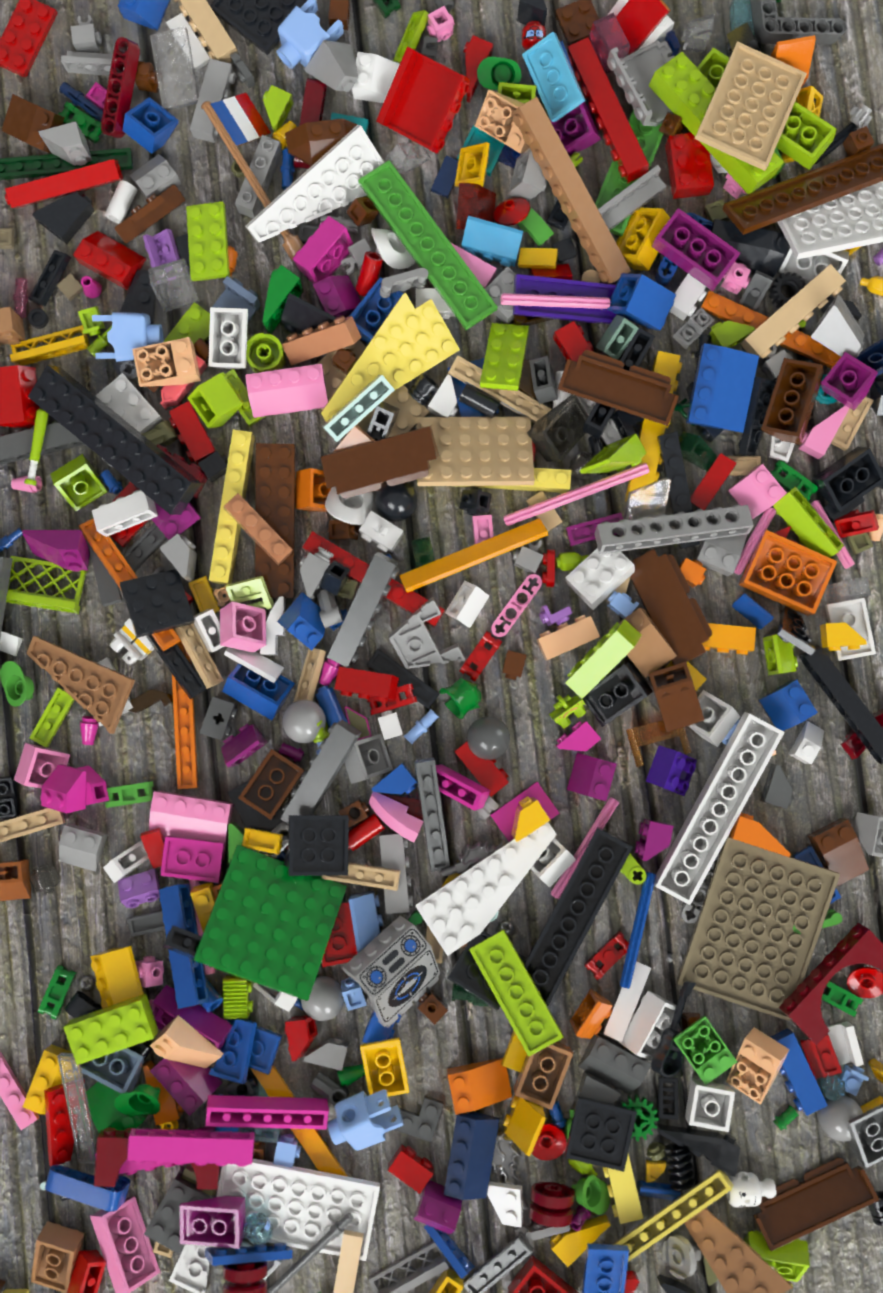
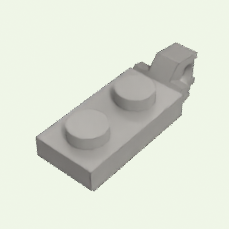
M535 1222L532 1227H527L524 1224L522 1228L516 1227L515 1235L520 1234L526 1241L531 1239L534 1241L565 1233L571 1229L570 1225L565 1227H549Z

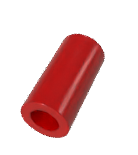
M368 251L364 255L355 288L358 294L363 297L367 295L378 280L383 259L376 252Z
M375 813L349 831L348 850L352 849L355 851L386 829Z

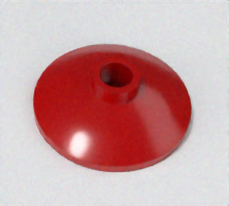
M521 197L504 200L495 208L493 213L496 223L504 226L515 225L523 221L530 212L529 202Z
M872 967L857 968L847 977L848 989L858 997H878L883 994V972Z
M544 1123L531 1154L545 1161L560 1157L567 1145L564 1132L556 1125Z

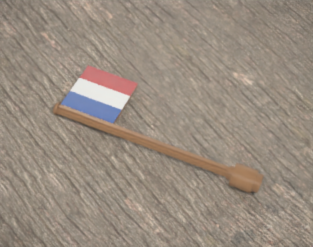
M246 92L214 103L205 101L201 105V109H204L266 208L271 201L237 147L260 139L262 135H270V130ZM287 229L280 232L285 242L282 246L291 261H293L296 252L301 250L304 244L298 235L290 234Z

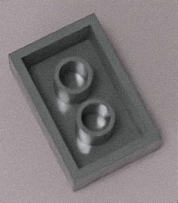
M180 1172L176 1175L144 1233L147 1237L177 1254L180 1253L184 1245L180 1244V1204L209 1199L211 1196L201 1191V1189H197V1185L181 1178L183 1174Z

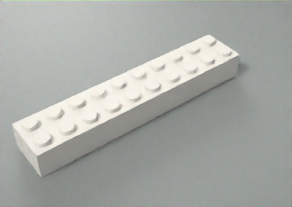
M744 712L656 873L655 887L691 905L785 732Z

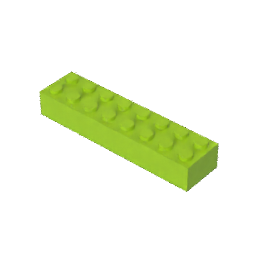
M713 47L697 67L715 88L718 86L729 57ZM795 101L776 148L810 170L833 142L837 129Z
M681 52L654 72L649 87L675 115L682 118L681 122L696 136L716 88L691 60ZM700 142L747 194L755 192L773 178L784 163L774 152L767 169L764 171Z

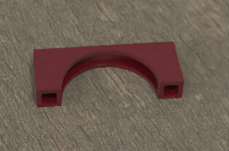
M859 922L851 928L850 932L838 942L837 946L824 957L823 961L810 972V975L797 986L795 991L779 1007L816 1045L830 1031L821 1013V999L829 980L838 971L853 964L872 965L883 972V944L870 929Z
M109 1127L100 1131L97 1139L94 1186L115 1187L120 1168L128 1158L129 1135L132 1128L116 1130V1128ZM190 1163L196 1175L197 1189H218L220 1166H217L215 1163H207L202 1166Z

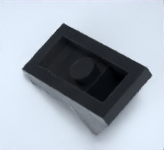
M617 410L611 419L621 438L623 439L635 433L639 438L638 432L633 428L639 426L644 419Z

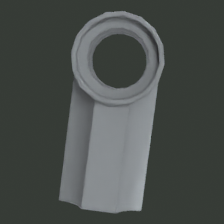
M325 589L320 590L317 597L321 609L319 613L324 627L343 622L335 595Z

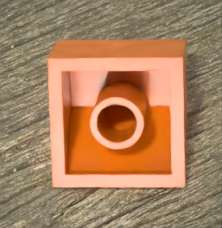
M308 468L296 471L295 509L327 512L325 502L331 488H326L323 470Z

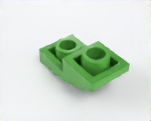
M531 207L528 216L523 221L517 223L523 232L527 231L537 246L542 245L554 234L546 222Z

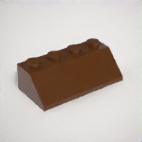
M784 358L761 428L762 431L785 442L802 444L824 376L823 365Z

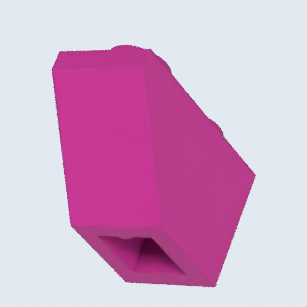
M578 721L571 727L573 731L570 734L566 735L564 733L556 740L558 744L555 746L557 749L588 751L601 738L587 721L582 723Z
M90 766L78 767L77 769L86 771V805L109 801L106 781Z

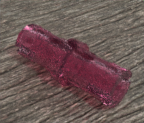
M25 278L15 279V294H13L14 311L21 318H26V304L29 299L27 296L28 280Z

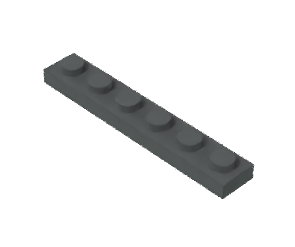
M428 758L414 761L424 821L431 872L450 867L435 759Z

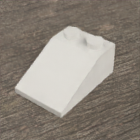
M357 52L356 67L359 78L352 88L353 99L384 103L400 64L377 54Z

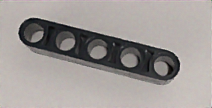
M77 991L65 1007V1011L73 1018L103 1009L101 1005L81 991ZM149 1041L128 1047L144 1056V1061L153 1050L150 1047L151 1043Z

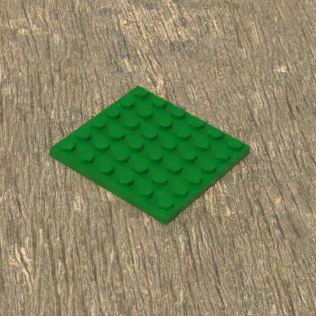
M237 845L193 961L308 1001L347 886L332 880H325L321 878L322 876H288V867L284 865V862Z

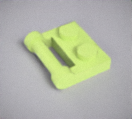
M263 576L227 584L225 587L231 602L240 603L262 597L263 601L247 605L262 609H272L274 606V601L270 597Z

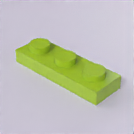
M426 10L413 12L394 56V62L401 63L407 46L413 50L418 46L422 32L427 26L429 13Z
M234 369L225 374L244 401V404L238 411L248 426L251 427L265 418V416L253 417L247 388Z
M59 687L56 689L29 738L46 748L49 747L75 701L65 690Z

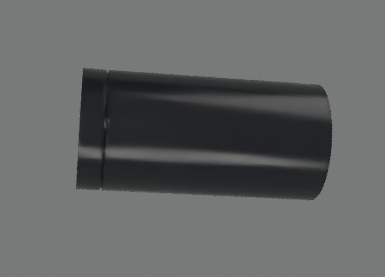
M468 384L464 387L459 398V402L490 418L495 416L501 401Z

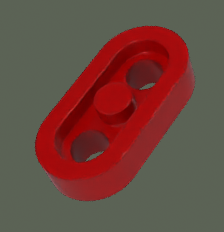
M547 549L546 553H543L544 556L542 558V564L546 565V572H542V583H545L546 587L554 588L555 549Z

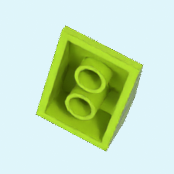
M635 433L606 445L579 471L581 474L610 473L615 470L620 472L628 465L633 467L641 463V458L647 452Z

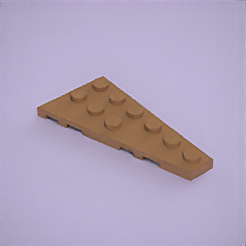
M33 636L26 654L42 669H45L55 682L63 686L64 690L84 709H87L97 722L104 725L110 734H114L135 680L38 636Z
M707 1207L684 1223L726 1293H785L793 1288L794 1285L789 1280L782 1277L773 1266H770L762 1259L760 1254L735 1232L733 1233Z

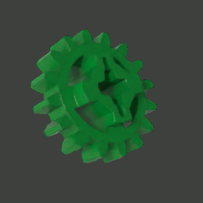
M635 1095L634 1100H631L628 1096L627 1103L621 1101L622 1106L636 1109V1117L637 1115L640 1116L634 1123L632 1137L635 1136L636 1141H639L640 1136L646 1140V1134L653 1135L651 1129L658 1128L656 1123H654L659 1121L658 1116L655 1115L657 1109L652 1108L653 1103L651 1101L647 1102L644 1096L641 1100H639L637 1095ZM641 1106L646 1108L649 1113L643 1112Z

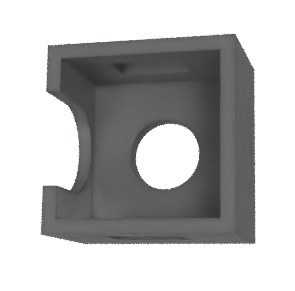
M425 36L422 55L436 61L438 38Z

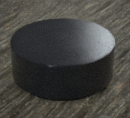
M35 308L28 314V321L34 328L42 329L48 324L49 318L44 310Z

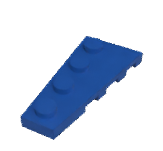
M276 1243L274 1246H240L239 1249L212 1247L205 1248V1257L212 1266L292 1259V1249L286 1246V1243Z

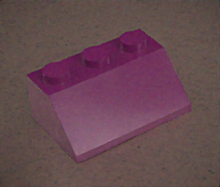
M162 1058L150 1070L189 1116L207 1100L208 1095H212L223 1083L219 1077L209 1075L210 1066L205 1069Z

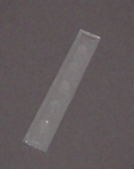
M60 1053L57 1058L78 1162L96 1164L95 1153L97 1152V1145L81 1064L76 1065L73 1053Z

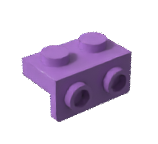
M166 228L153 237L147 234L143 236L145 249L148 251L150 265L154 271L167 274L182 265L172 230Z
M544 605L540 609L539 617L542 623H546L548 627L555 623L559 626L570 619L568 616L572 614V611L568 606L551 615L547 605Z
M156 869L120 879L118 881L120 902L126 908H135L139 904L158 900L160 898V887Z

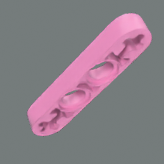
M531 574L524 580L494 621L491 632L495 637L501 638L508 633L542 585V579L539 575ZM535 578L537 579L536 583L538 584V586H533L530 591L533 592V594L531 595L527 590L522 589V587L525 586V588L527 589L530 585V582L528 580H533ZM519 593L527 595L526 603H519L517 601ZM509 608H513L516 611V617L513 619L507 618L505 614ZM502 616L505 621L510 622L511 624L510 626H508V624L506 623L503 627V630H505V632H499L498 634L495 632V625H501L503 620H500V618Z

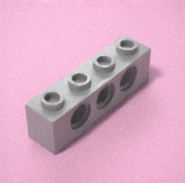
M262 135L250 164V169L266 193L282 155V147L280 141ZM245 177L235 201V206L238 213L254 218L258 215L262 202Z

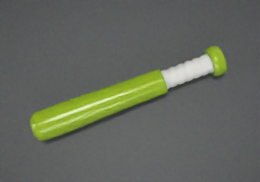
M38 409L36 412L29 457L28 478L24 481L25 484L32 486L37 484L35 480L37 464L40 462L49 415L43 409Z

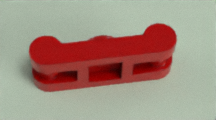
M486 631L459 672L463 675L464 673L467 674L475 682L503 641L499 638L495 639L491 636L490 632ZM486 642L492 645L490 651L484 647ZM471 663L478 666L476 671L469 667Z
M412 683L397 687L395 700H387V703L381 702V707H378L375 697H370L367 703H370L371 716L416 703L417 699L412 692V689H414ZM405 692L407 699L402 700L400 693Z
M618 931L584 964L585 968L591 970L597 980L601 979L627 953L629 941L624 938V934L621 931ZM616 943L622 946L619 950L614 947ZM598 960L603 963L600 968L596 965Z

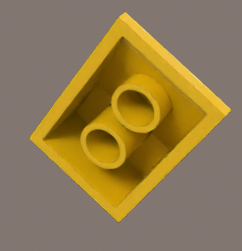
M400 1038L361 1044L360 1050L369 1095L384 1089L387 1091L388 1097L409 1093L408 1077Z
M514 1095L510 1107H512L511 1112L506 1114L503 1120L505 1134L530 1157L546 1119L543 1106Z

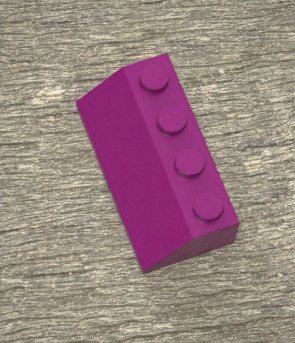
M166 985L152 1002L151 1006L158 1029L162 1031L167 1024L179 1015L216 1048L221 1050L232 1025L226 1019L220 1018L212 1012H207L200 1005L178 1009L175 999V988Z

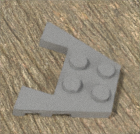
M434 597L430 598L389 635V639L406 669L430 666L432 663L441 662L446 664L454 660H458V662L465 661V656L458 643L439 651L424 623L441 615V610Z

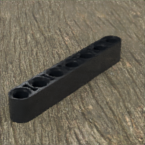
M814 645L816 650L812 655L806 652L800 654V659L861 742L879 764H883V728L819 645Z

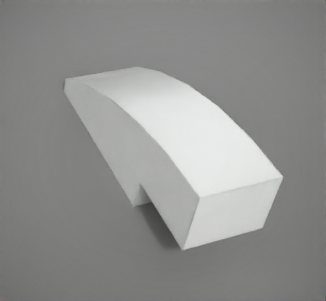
M285 597L278 598L267 618L266 646L260 648L261 655H278V636H286V629L277 622L286 611Z

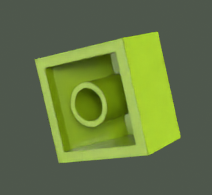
M83 454L50 474L53 484L75 512L108 492L95 469Z
M777 634L762 638L768 675L796 672L798 662L793 654L795 645L790 642H784Z

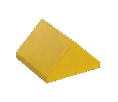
M485 142L460 149L455 186L483 191L490 143Z

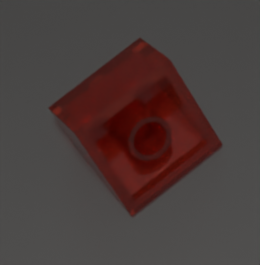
M459 183L456 229H465L468 216L494 223L493 213L495 210L496 193L479 184Z

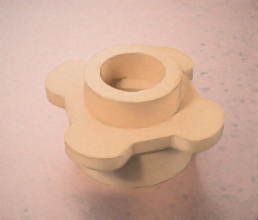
M226 585L220 589H215L213 593L218 600L217 604L221 607L231 602L225 588Z

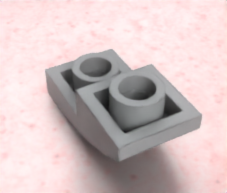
M701 307L674 334L673 338L683 348L687 349L715 320Z

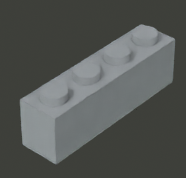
M209 59L190 126L194 138L215 143L217 136H220L204 109H201V105L205 101L214 103L231 97L230 88L231 84L235 83L236 73L233 71L232 64Z
M398 833L380 834L382 868L401 870L398 890L384 889L386 914L410 912V907H413V897L408 894V887H411V875H407L406 868L410 867L409 856H405L408 840Z

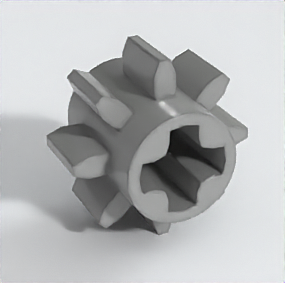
M862 103L858 107L854 105L849 112L851 115L849 121L859 128L863 124L867 126L872 119V116H870L872 110Z

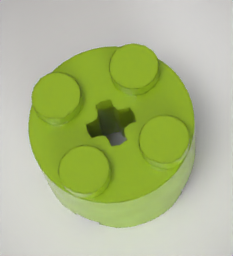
M258 333L247 341L246 360L255 373L281 370L286 363V356L282 344L276 336Z

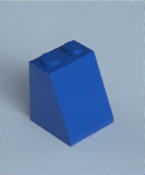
M622 273L611 296L610 307L607 310L648 329L661 330L666 322L669 310L674 304L676 294L643 274Z

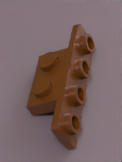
M172 185L158 196L153 194L147 198L146 205L142 208L138 205L130 211L132 215L114 228L124 243L130 242L185 202V198L176 185Z

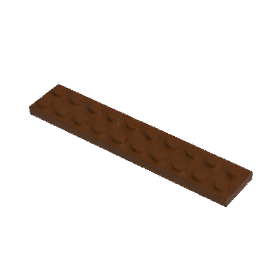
M883 144L724 203L722 210L744 235L882 182Z

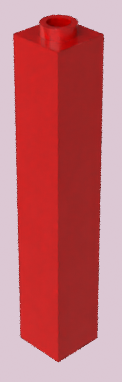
M112 159L5 188V199L7 204L11 205V208L17 209L124 179L118 160Z

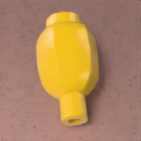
M883 277L861 278L859 285L866 286L868 291L873 294L883 296Z

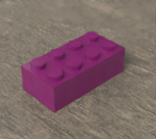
M679 208L657 235L652 245V248L712 291H714L740 255L739 251Z

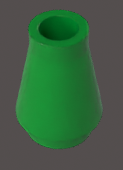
M363 1063L343 1067L342 1071H337L341 1086L347 1085L348 1087L365 1076Z

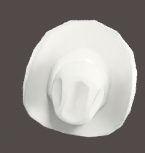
M371 229L377 246L375 252L381 255L386 264L396 269L409 268L415 264V260L392 230Z
M335 486L331 488L327 496L325 508L336 519L352 525H362L365 523V519L370 511H372L374 494L373 492H368L344 499L340 494H337Z

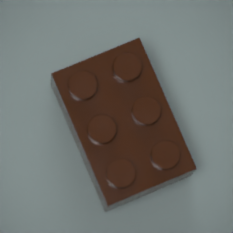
M271 749L238 799L272 820L304 773V770Z

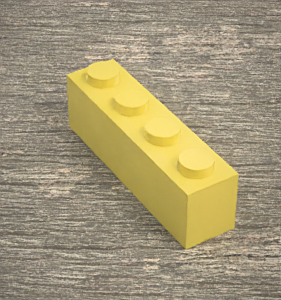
M628 1154L624 1172L602 1167L605 1178L609 1177L610 1185H607L609 1197H613L615 1203L611 1205L614 1218L618 1217L620 1224L644 1219Z

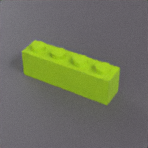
M796 486L773 505L777 515L786 521L788 527L791 526L790 530L796 533L801 544L807 548L831 558L845 546Z

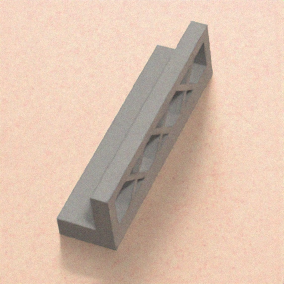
M67 51V56L61 55V62L67 73L109 76L113 54Z
M658 165L598 209L609 231L666 189L665 183L659 177L661 168Z
M432 1241L370 1276L368 1281L375 1293H406L449 1269V1261L436 1243ZM434 1247L438 1249L440 1256L435 1259L427 1257L429 1250ZM415 1258L423 1260L422 1266L419 1268L410 1267L411 1260ZM397 1268L406 1270L405 1275L401 1278L392 1276L394 1270ZM379 1278L387 1279V1286L379 1290L375 1281Z

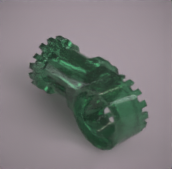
M453 983L452 1001L467 1000L476 1006H489Z

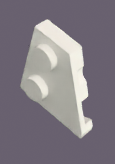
M490 1181L487 1195L502 1224L522 1228L524 1224L522 1186Z

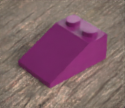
M584 102L556 122L550 120L568 155L582 151L601 140L589 108Z
M190 502L181 515H170L155 503L158 516L152 518V520L165 537L170 540L176 534L181 535L202 517Z
M81 530L22 531L34 555L67 570L75 572L88 570L90 551Z
M247 723L239 729L240 733L237 736L231 735L223 741L225 745L221 747L227 767L238 766L268 743L255 724L249 725Z
M221 1196L180 1204V1244L240 1248L245 1237V1197Z

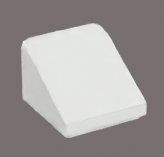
M2 631L0 651L17 656L23 638Z

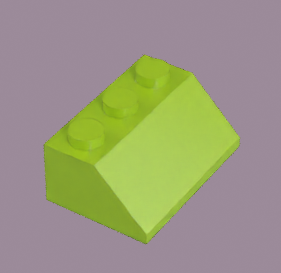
M748 1232L744 1238V1241L786 1280L798 1282L810 1267L808 1241H802L798 1238L770 1251L761 1232Z

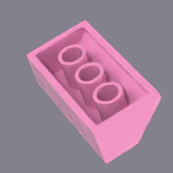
M322 364L245 375L254 418L324 408L328 403Z
M135 1196L127 1198L116 1211L109 1212L101 1209L90 1216L115 1293H131L160 1273L150 1239L144 1235L146 1228Z

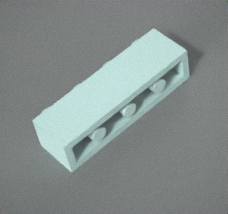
M378 375L322 427L334 441L338 442L395 389L383 375Z

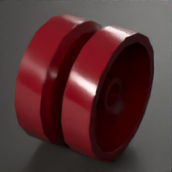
M556 1182L534 1183L531 1186V1200L533 1202L530 1204L529 1218L538 1224L549 1227H565L573 1222V1209L571 1206L574 1204V1190L569 1186Z
M267 1261L223 1265V1278L226 1280L223 1283V1293H267V1281L263 1279L267 1276Z

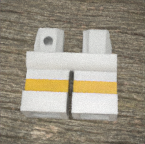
M129 618L124 623L125 625L114 634L115 638L109 646L117 653L125 647L128 652L122 659L128 665H132L137 660L142 661L154 650V647L146 636L136 637L131 619Z

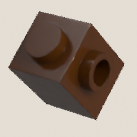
M432 990L429 993L426 992L418 999V1009L434 1025L448 1012V1006Z

